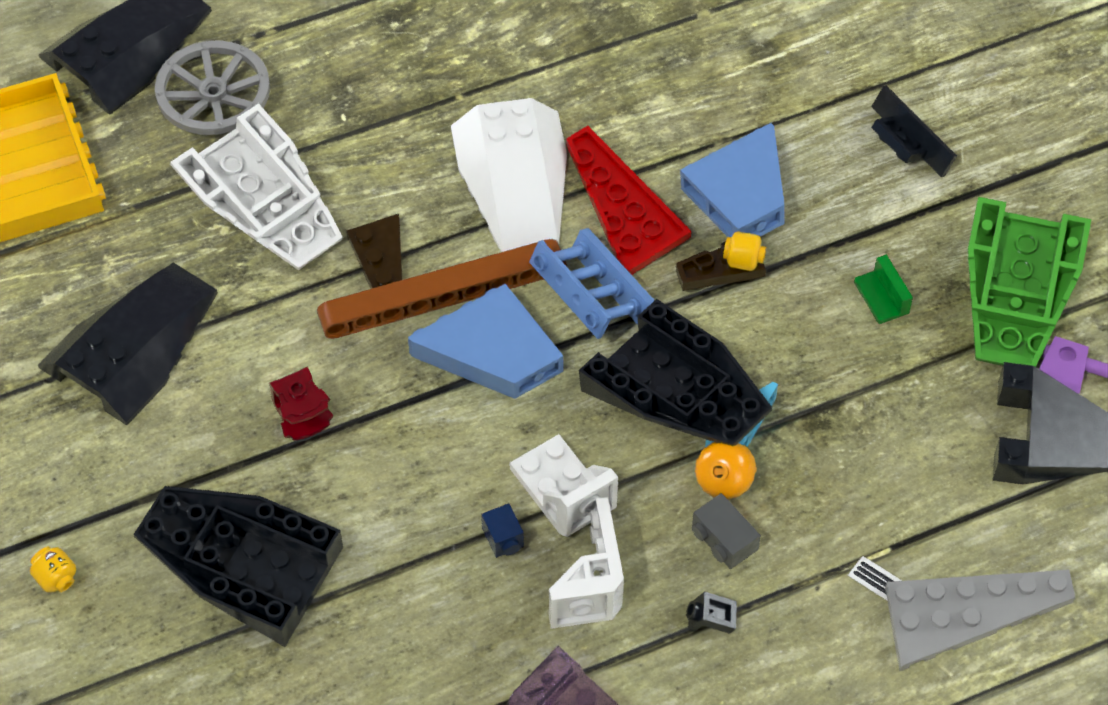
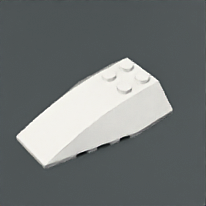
M532 98L476 105L451 125V132L459 173L462 179L466 181L471 196L474 197L478 204L479 211L482 217L485 218L489 231L500 252L547 239H555L559 244L567 151L558 111Z
M259 103L237 117L236 129L200 153H197L192 147L170 162L174 170L206 206L297 270L306 266L343 239L327 206L324 205L320 198L319 190L316 185L314 186L308 175L309 171L304 162L301 161L294 142Z

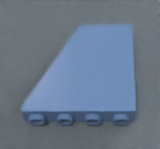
M772 123L756 129L754 132L733 141L731 144L710 153L708 156L680 170L681 190L727 237H732L736 231L756 234L761 237L784 224L785 205L775 129Z
M506 284L490 289L484 296L473 302L465 303L455 312L441 316L435 323L425 328L417 329L408 337L409 353L412 357L514 399L563 372L562 353Z

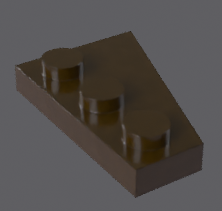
M399 213L346 231L347 238L370 289L402 280Z
M726 241L721 243V247L711 252L702 251L676 263V273L682 291L763 278L766 274V268L764 263H758L753 271L729 267L727 259H723Z

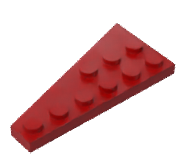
M588 125L566 138V146L614 256L631 275L691 238L692 231Z

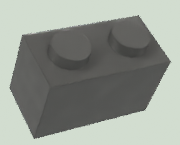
M722 493L693 512L692 531L698 540L705 541L711 548L714 557L720 563L724 562L730 570L759 550L761 535Z

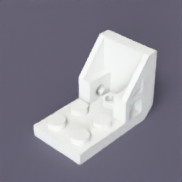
M559 434L510 462V470L559 534L565 537L591 523L590 511H595V501L597 498L608 497L610 511L617 508L618 476L611 468L592 465L586 469Z
M608 497L597 498L595 501V511H590L592 524L590 526V536L592 544H596L597 553L581 556L549 589V620L551 629L612 620L622 608L624 576ZM596 570H603V572H601L598 576H594L593 574Z

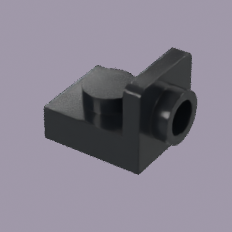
M704 591L691 601L687 607L688 630L695 632L701 626H705L730 634L736 629L737 601Z

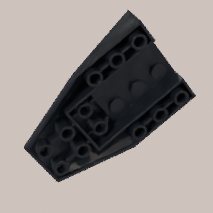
M658 299L637 316L639 331L614 354L606 358L598 352L579 369L582 392L644 420L715 443L731 446L737 445L772 411L770 403L723 342Z
M171 486L163 487L134 533V537L197 596L284 647L287 645L343 549L340 529L264 497Z

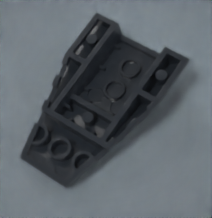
M127 0L78 25L39 54V58L56 72L65 67L89 87L92 101L111 115L155 80V74L175 50H180L184 45V39L188 34L195 32L212 10L202 0Z
M173 262L76 325L38 364V367L59 382L66 376L101 398L105 412L123 424L128 425L166 385L170 378L169 373L173 366L178 364L182 357V350L186 343L191 341L194 329L198 322L203 320L218 293L217 289Z

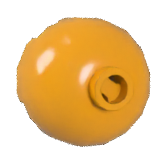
M712 442L702 450L695 466L698 484L704 492L714 498L721 493L727 499L740 497L750 489L757 471L753 454L748 447L740 443L731 446Z

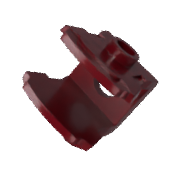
M308 367L269 383L273 405L280 414L282 421H284L281 423L285 438H292L294 441L304 439L321 432L330 425V420L333 418V414L328 409L330 398L322 389L315 385Z

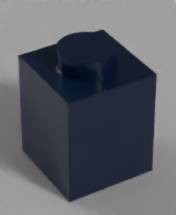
M510 503L481 514L482 530L496 558L503 555H513L524 547V532Z

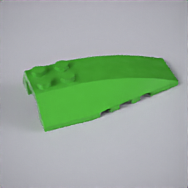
M978 197L968 245L975 360L1002 366L1004 362L1036 367L1081 275L1092 219L1063 214L1059 223L1005 212L1006 202Z

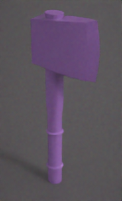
M1055 336L1051 345L1047 344L1042 355L1044 359L1039 369L1076 393L1080 394L1084 371L1108 378V364L1088 358V346Z

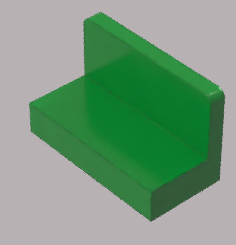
M887 254L876 258L874 271L855 277L854 284L877 323L882 324L910 313L913 297Z

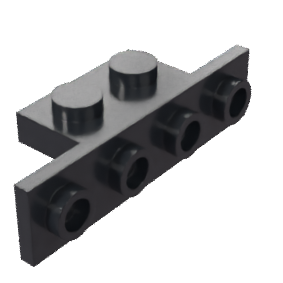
M887 85L883 86L871 106L882 118L876 119L871 128L879 135L881 141L889 145L900 160L905 163L924 160L940 177H945L957 155Z

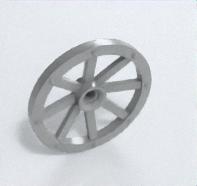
M219 40L199 42L179 50L162 65L155 81L156 100L164 117L174 126L199 135H218L236 129L237 117L258 103L264 108L270 93L269 75L263 61L253 51L240 44ZM210 54L234 56L221 77L214 76ZM202 56L206 78L201 81L180 66L195 57ZM242 61L248 63L257 73L254 76L227 85ZM174 73L198 91H166V86L171 75ZM259 84V90L253 102L230 95ZM200 100L182 115L174 110L168 102ZM227 104L244 110L233 117L223 119L221 106ZM207 107L213 108L215 121L193 120L194 117Z

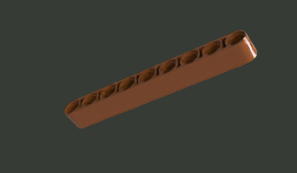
M555 239L543 240L553 252L561 250ZM538 242L326 301L317 308V314L324 334L327 338H339L484 296L490 289L498 288L504 284L509 289L544 280L529 263Z

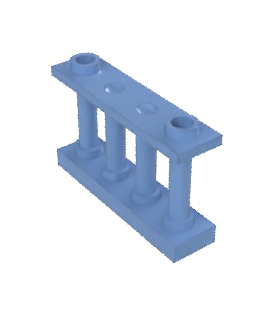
M589 228L580 230L572 247L553 252L543 240L538 241L529 261L597 339L603 337L610 320L629 315L638 325L637 316L655 301ZM578 258L585 267L570 271L562 261ZM594 276L602 285L601 287L587 290L579 280ZM612 296L619 306L604 309L597 299Z

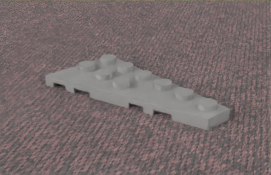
M1056 570L887 582L885 589L899 672L910 668V665L919 661L933 659L937 654L949 649L955 650L993 635L998 630L1011 625L1013 627L1021 624L1023 620L1037 614L1041 616L1073 603L1075 594L1070 571Z

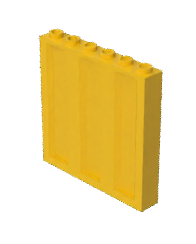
M57 73L0 89V242L104 211L101 200L106 199L102 183L96 184L94 180L99 178L94 162L88 163L87 159L91 158L87 142L81 143L80 138H84L80 122L74 123L73 118L77 117L72 102L67 103L66 98H70L66 83L59 82Z

